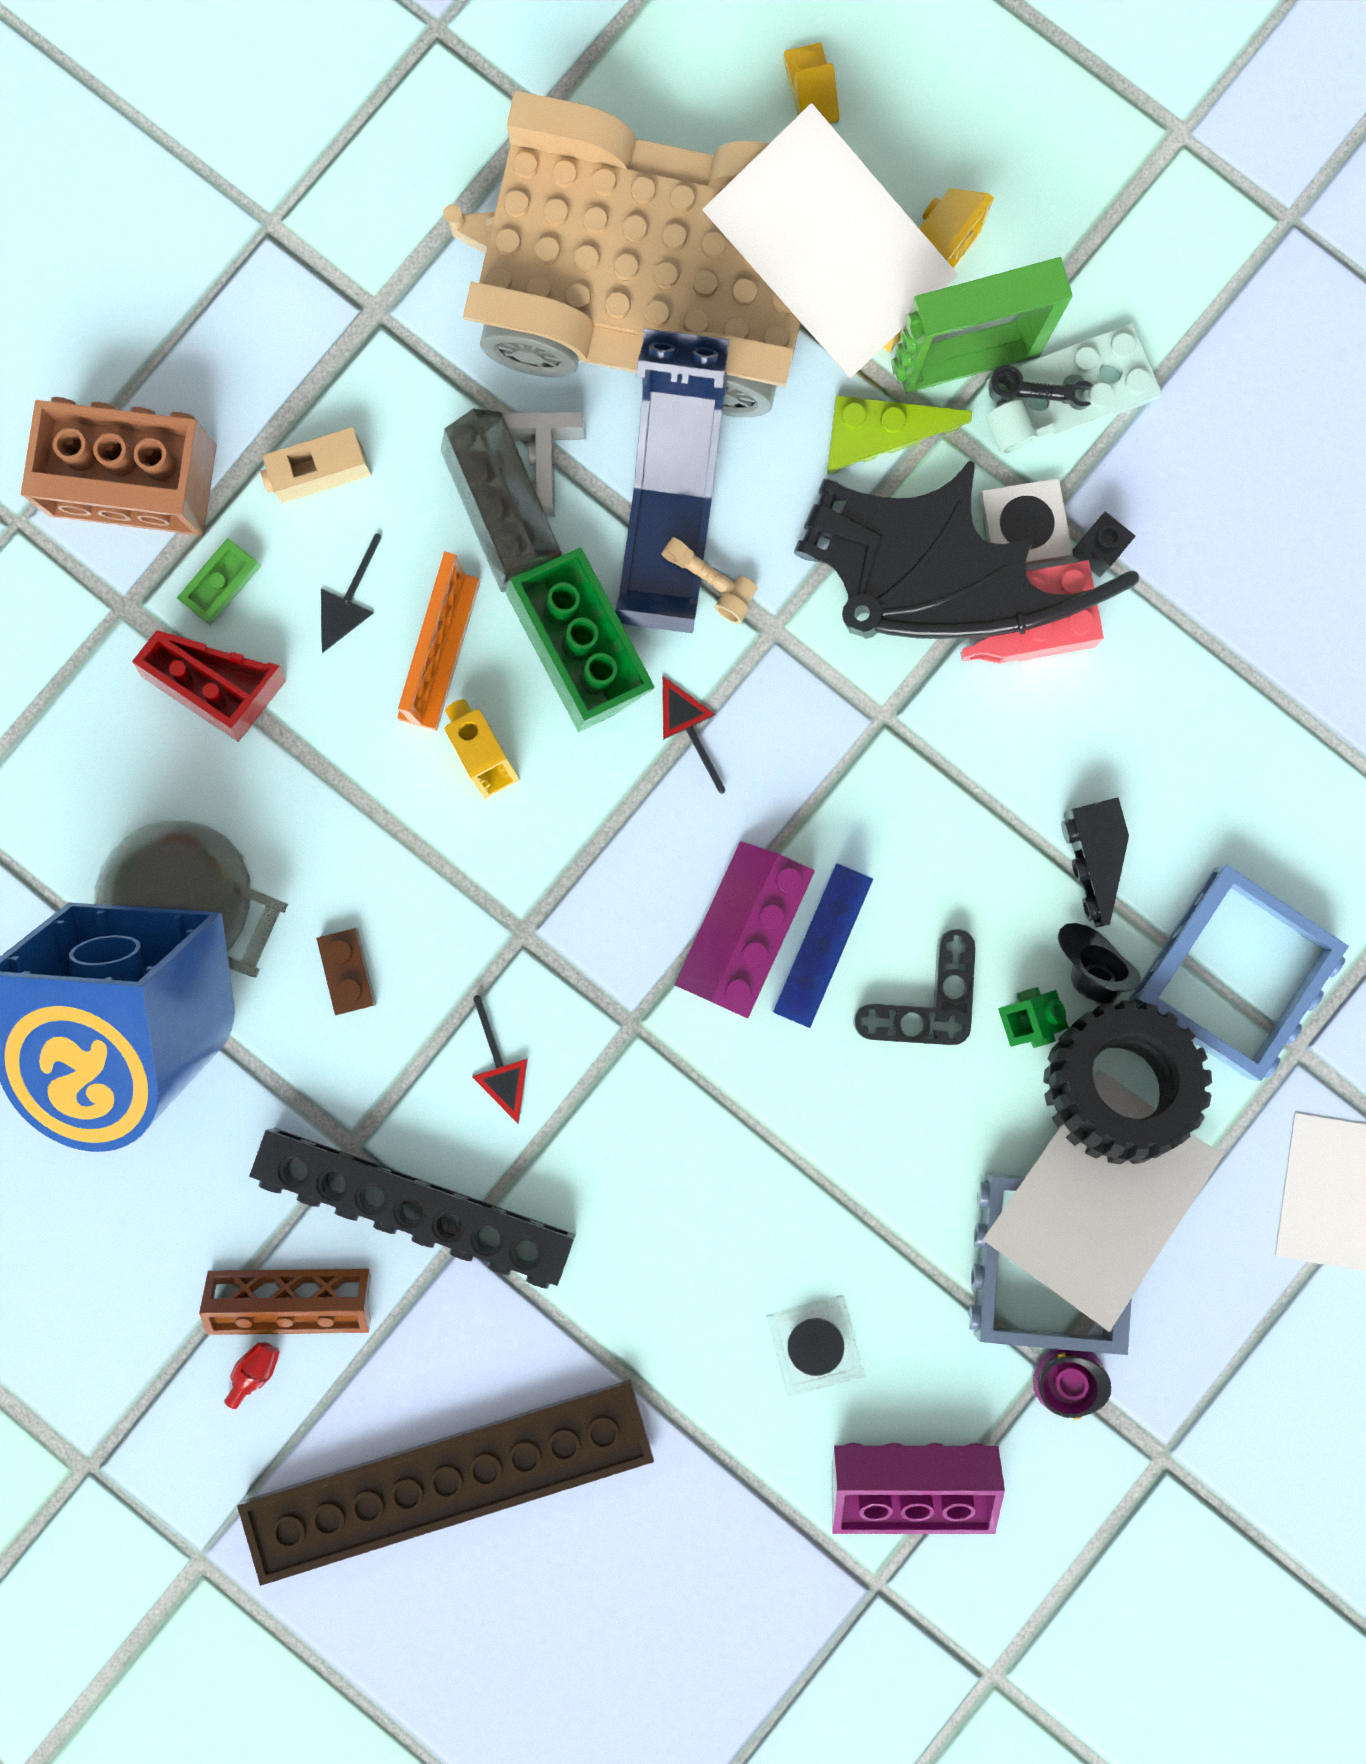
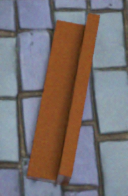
M370 1269L207 1271L199 1315L207 1335L369 1333L371 1317L367 1302L371 1279ZM359 1282L357 1297H340L335 1292L344 1283ZM304 1283H315L320 1288L310 1297H298L294 1293ZM217 1284H234L239 1289L229 1298L214 1299ZM263 1284H275L279 1288L269 1298H258L253 1293Z

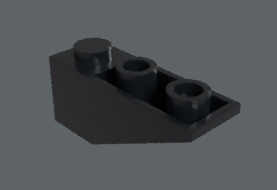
M1119 797L1071 809L1063 813L1065 820L1061 822L1064 839L1067 844L1072 843L1076 858L1072 860L1075 879L1078 883H1083L1086 898L1082 899L1084 913L1088 921H1093L1095 928L1107 926L1111 923L1129 840V833Z

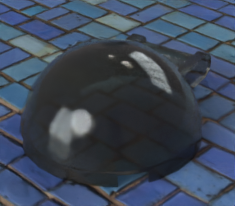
M159 821L142 826L126 835L108 853L99 869L94 886V904L222 912L227 952L232 948L244 928L250 908V899L265 905L242 959L240 960L228 955L229 968L253 978H257L260 968L256 966L280 912H286L289 905L284 901L251 888V879L243 861L245 857L223 834L209 826L192 821Z

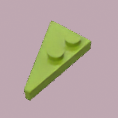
M836 395L827 474H835L841 468L861 461L866 463L884 453L891 454L911 447L931 436L956 431L960 426L971 423L973 411Z

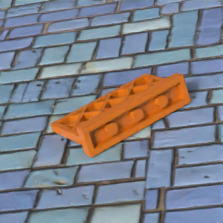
M445 551L443 553L398 706L399 713L397 719L399 721L437 731L481 583L479 578L465 574L457 555Z

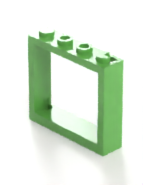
M1061 256L914 296L910 312L906 314L905 327L901 329L900 342L896 345L895 358L891 360L893 375L896 374L898 382L902 381L905 394L995 370L1004 365H1013L1040 357L1073 297ZM1019 314L1016 321L931 343L933 337Z

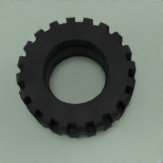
M1121 1000L1116 1006H1113L1110 1002L1100 1005L1091 1013L1086 1012L1058 1038V1043L1051 1049L1047 1058L1050 1066L1044 1070L1043 1082L1049 1084L1050 1089L1044 1096L1046 1105H1054L1057 1111L1051 1118L1057 1128L1064 1124L1071 1132L1066 1137L1069 1142L1074 1146L1080 1142L1087 1146L1085 1154L1095 1159L1104 1155L1107 1156L1108 1163L1122 1164L1125 1161H1130L1132 1164L1144 1163L1151 1158H1157L1191 1137L1190 1133L1198 1129L1205 1118L1201 1112L1210 1106L1212 1094L1206 1092L1205 1087L1213 1083L1212 1071L1209 1069L1204 1070L1202 1063L1208 1059L1204 1048L1196 1049L1191 1041L1197 1037L1189 1027L1183 1031L1176 1025L1179 1018L1169 1011L1163 1016L1157 1014L1158 1006L1145 1002L1141 1007L1136 1008V1003L1133 1000ZM1108 1048L1126 1049L1136 1053L1150 1065L1157 1077L1160 1094L1158 1106L1150 1116L1142 1119L1123 1116L1112 1110L1101 1099L1093 1080V1064L1095 1058L1102 1051Z

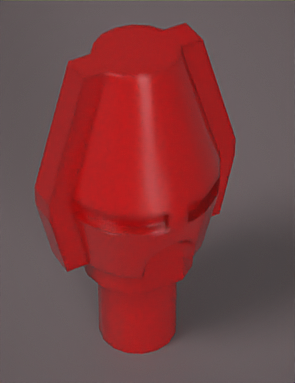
M258 1342L236 1362L230 1375L233 1387L224 1399L225 1405L231 1409H237L246 1395H251L253 1391L263 1387L273 1375L280 1353L278 1348L267 1342Z

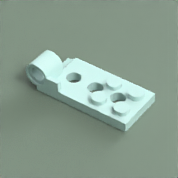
M1131 323L1016 367L1021 372L1023 381L1031 383L1063 385L1067 380L1090 382L1093 386L1089 390H1083V394L1076 397L1079 401L1091 403L1086 409L1076 410L1069 404L1048 399L1046 400V409L1035 411L1027 404V398L1015 397L1003 403H997L992 400L995 409L986 415V420L1000 454L1005 455L1012 452L1015 454L1158 400L1162 393L1135 327ZM1104 366L1113 367L1119 374V381L1116 383H1106L1103 381L1099 374L1100 368ZM990 379L985 382L987 389H989ZM998 383L1002 391H1008L1006 385Z

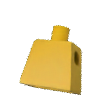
M465 699L457 700L448 705L445 712L451 723L447 724L444 730L470 779L483 797L486 799L519 781L515 770L481 710L475 709L472 711Z

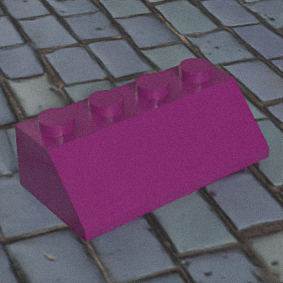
M740 841L674 986L748 1019L815 870L778 853Z
M859 1443L834 1445L832 1460V1534H996L1005 1493L999 1446H985L981 1443H971L966 1446H944L940 1443H930L925 1446H904L900 1443H889L884 1446H863Z

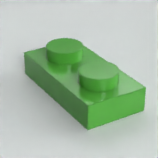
M227 538L177 596V599L211 626L259 570L261 565Z

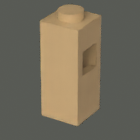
M354 427L264 454L262 458L266 469L260 470L267 493L273 492L282 504L372 476L361 440Z

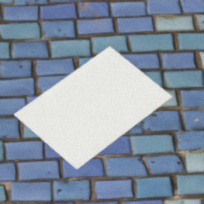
M812 103L702 209L849 378L857 373L905 327L906 314L910 312L914 296L946 288L958 276L957 272Z
M1099 1070L1093 1078L1101 1099L1115 1112L1129 1118L1142 1119L1150 1116L1156 1110L1151 1104L1103 1071ZM1063 1124L987 1232L983 1241L1110 1332L1223 1157V1154L1192 1133H1190L1191 1137L1181 1145L1157 1158H1151L1144 1163L1132 1164L1130 1161L1114 1164L1108 1163L1107 1156L1102 1155L1095 1159L1085 1154L1087 1146L1081 1142L1074 1146L1066 1139L1067 1135L1071 1132Z
M1295 1113L1275 1257L1366 1271V1124Z

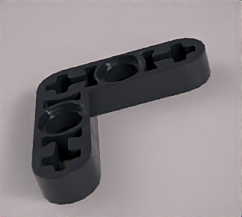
M954 929L945 932L939 938L936 949L933 1008L884 1004L864 1005L856 1011L853 1018V1026L857 1034L868 1040L959 1045L966 1041L970 1035L972 1024L976 949L972 936L965 930ZM954 936L959 937L961 944H966V951L958 955V965L966 964V972L958 969L944 971V963L953 964V953L950 950H946V943L953 942ZM952 975L961 978L965 985L964 993L957 999L949 998L943 991L944 981ZM869 1010H874L877 1018L890 1019L889 1010L896 1011L893 1019L895 1035L888 1036L887 1033L890 1027L880 1026L875 1027L874 1033L870 1034L868 1033V1027L861 1025V1018L868 1017ZM908 1013H915L922 1019V1030L915 1036H907L901 1029V1020ZM929 1013L936 1014L933 1022L946 1023L949 1022L951 1015L955 1016V1022L962 1024L961 1032H955L954 1038L949 1039L947 1031L933 1030L935 1038H928L931 1028Z

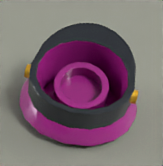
M1054 1349L1046 1353L1038 1362L1033 1374V1390L1039 1402L1050 1412L1064 1418L1079 1420L1082 1416L1093 1414L1104 1407L1111 1396V1380L1101 1360L1093 1352Z

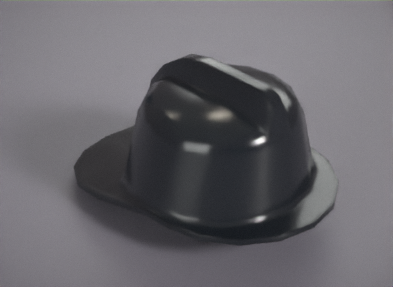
M1067 923L1059 929L1057 936L1059 946L1073 963L1070 978L1073 987L1078 993L1095 1001L1098 1005L1109 1002L1113 1004L1122 992L1133 991L1140 986L1141 976L1138 970L1098 931L1079 923Z

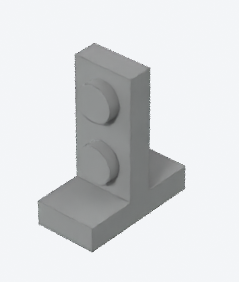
M583 412L503 413L504 432L507 441H536L529 442L528 444L529 465L536 466V480H529L530 505L536 504L539 517H555L554 440H585Z

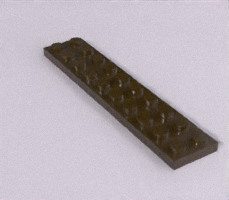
M629 1379L241 1501L237 1508L258 1582L262 1586L653 1463L655 1458L632 1381Z

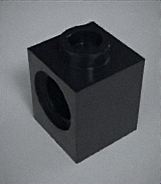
M1104 511L1072 549V556L1080 562L1089 560L1091 571L1100 578L1136 535Z

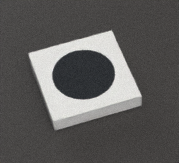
M1059 478L981 491L979 495L988 542L1007 544L1030 538L1032 540V547L1028 553L1025 565L1067 559L1073 555Z

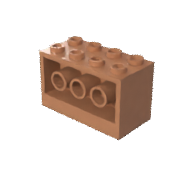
M51 397L50 401L35 400L20 495L48 517L204 536L217 444L198 421L195 420L194 416L183 412H171L170 416L155 415L154 411L143 407H131L130 411L116 410L114 406L103 402H91L90 406L76 405L74 401L63 397Z

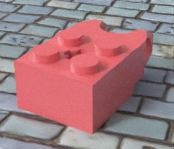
M1089 560L1026 572L1030 583L1043 592L1074 594L1094 588ZM1098 604L1067 618L1026 630V633L1022 635L1016 632L988 637L973 646L963 648L962 652H960L961 660H982L1001 664L1096 648L1104 639Z

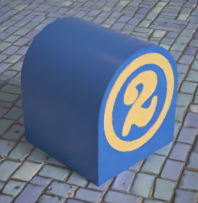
M68 902L0 956V1083L13 1107L32 1127L53 1141L77 1150L105 1152L123 1148L140 1138L215 1057L231 1034L235 1015L222 912Z

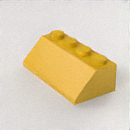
M949 188L941 200L935 197L924 211L922 218L925 221L919 229L953 269L982 232L994 197L985 192ZM901 331L883 347L889 353L900 341Z

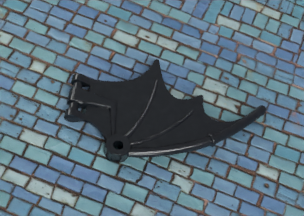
M972 461L967 462L961 471L941 488L912 498H890L865 494L844 487L835 481L823 479L818 490L820 494L818 503L812 505L804 525L806 530L804 538L797 542L794 549V554L808 561L827 564L837 572L848 594V600L842 611L845 627L850 634L864 637V639L872 638L878 633L915 639L980 638L1016 632L1022 635L1026 633V630L1067 618L1129 590L1139 582L1140 577L1136 571H1128L1091 590L1074 594H1052L1043 592L1033 586L1026 576L1025 567L1028 553L1032 547V540L1030 538L1013 543L996 544L983 540L975 529L971 514V497L975 464ZM835 501L846 502L841 514L832 510ZM820 537L831 539L827 550L817 546ZM861 613L870 614L866 620H857Z

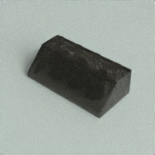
M473 408L444 428L440 451L500 592H506L510 578L563 554L502 412Z

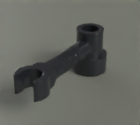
M1004 365L996 369L991 376L988 393L990 398L997 403H1003L1015 397H1030L1061 401L1064 404H1069L1073 409L1084 410L1091 403L1079 401L1076 398L1075 392L1078 389L1089 390L1093 384L1084 380L1078 381L1075 384L1065 385L1031 383L1023 381V376L1016 367ZM998 383L1006 385L1008 391H1002Z

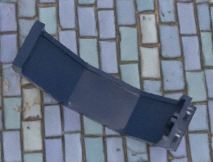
M644 328L636 377L642 378V404L634 490L621 585L615 608L621 624L693 633L701 577H698L686 568H681L668 561L661 553L668 542L674 537L682 541L697 557L704 561L725 396L729 339Z

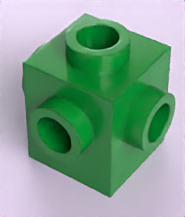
M1039 987L1027 989L1015 994L1017 1001L998 1008L1010 1047L1031 1042L1033 1048L1041 1047L1055 1042L1054 1034L1069 1028L1066 1020V1010L1059 999L1057 990L1040 993Z

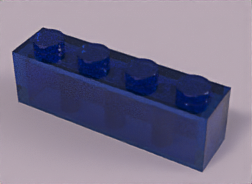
M838 863L832 866L770 1013L805 1028H811L873 882V878Z

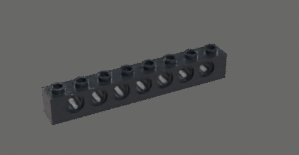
M275 1127L265 1130L249 1177L259 1180L258 1187L264 1190L281 1194L282 1190L285 1189L298 1194L296 1200L313 1207H320L321 1203L336 1208L334 1213L340 1217L357 1221L359 1216L374 1221L372 1227L389 1234H396L397 1230L412 1235L411 1241L416 1244L434 1248L435 1243L451 1248L449 1254L453 1257L469 1262L473 1260V1257L489 1262L487 1268L492 1271L510 1275L513 1270L527 1275L526 1282L544 1289H548L550 1284L558 1286L576 1234ZM294 1158L301 1159L307 1166V1175L303 1180L296 1179L290 1172V1164ZM331 1172H338L344 1177L346 1186L342 1193H335L329 1188L328 1177ZM368 1186H377L382 1190L384 1202L381 1206L375 1207L367 1202L365 1193ZM407 1199H414L421 1204L423 1213L419 1220H411L404 1214L403 1205ZM453 1213L459 1217L461 1229L458 1233H448L443 1229L441 1225L443 1214ZM489 1226L496 1229L500 1236L499 1244L494 1247H487L482 1244L479 1239L481 1228ZM523 1240L532 1241L538 1248V1257L533 1260L522 1259L517 1253V1244Z

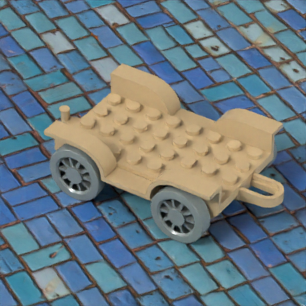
M514 90L507 121L510 148L495 212L462 214L461 208L454 204L446 206L443 210V216L449 223L452 236L485 254L479 283L470 282L463 313L464 320L484 324L480 339V347L483 352L499 364L523 373L543 377H564L577 370L579 361L637 373V362L642 347L644 328L729 339L722 415L757 417L771 411L777 386L786 387L801 322L702 210L770 143L759 141L729 142L719 146L715 150L714 155L636 139L634 132L627 124L600 109Z

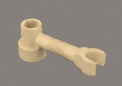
M673 537L661 555L681 568L688 569L719 590L722 594L714 606L715 610L728 621L741 624L749 611L748 604L758 590V586L749 578L741 575L737 577L735 582L697 557L682 541Z

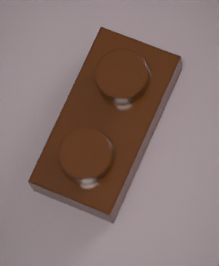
M352 928L317 937L316 940L335 1016L377 1006L358 929Z

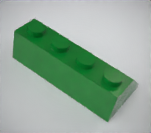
M581 547L509 579L506 596L578 733L616 715L654 690L655 686Z

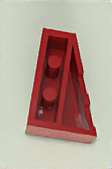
M158 630L155 631L132 660L142 678L238 743L286 682L280 665L270 662L265 664L244 658L242 654L235 652L227 653L209 648L204 643Z

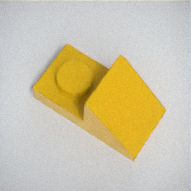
M822 43L784 51L783 61L797 115L812 103L829 124L838 123L840 118L833 63L826 62Z

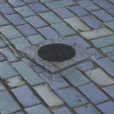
M844 1295L766 1315L787 1397L866 1377Z

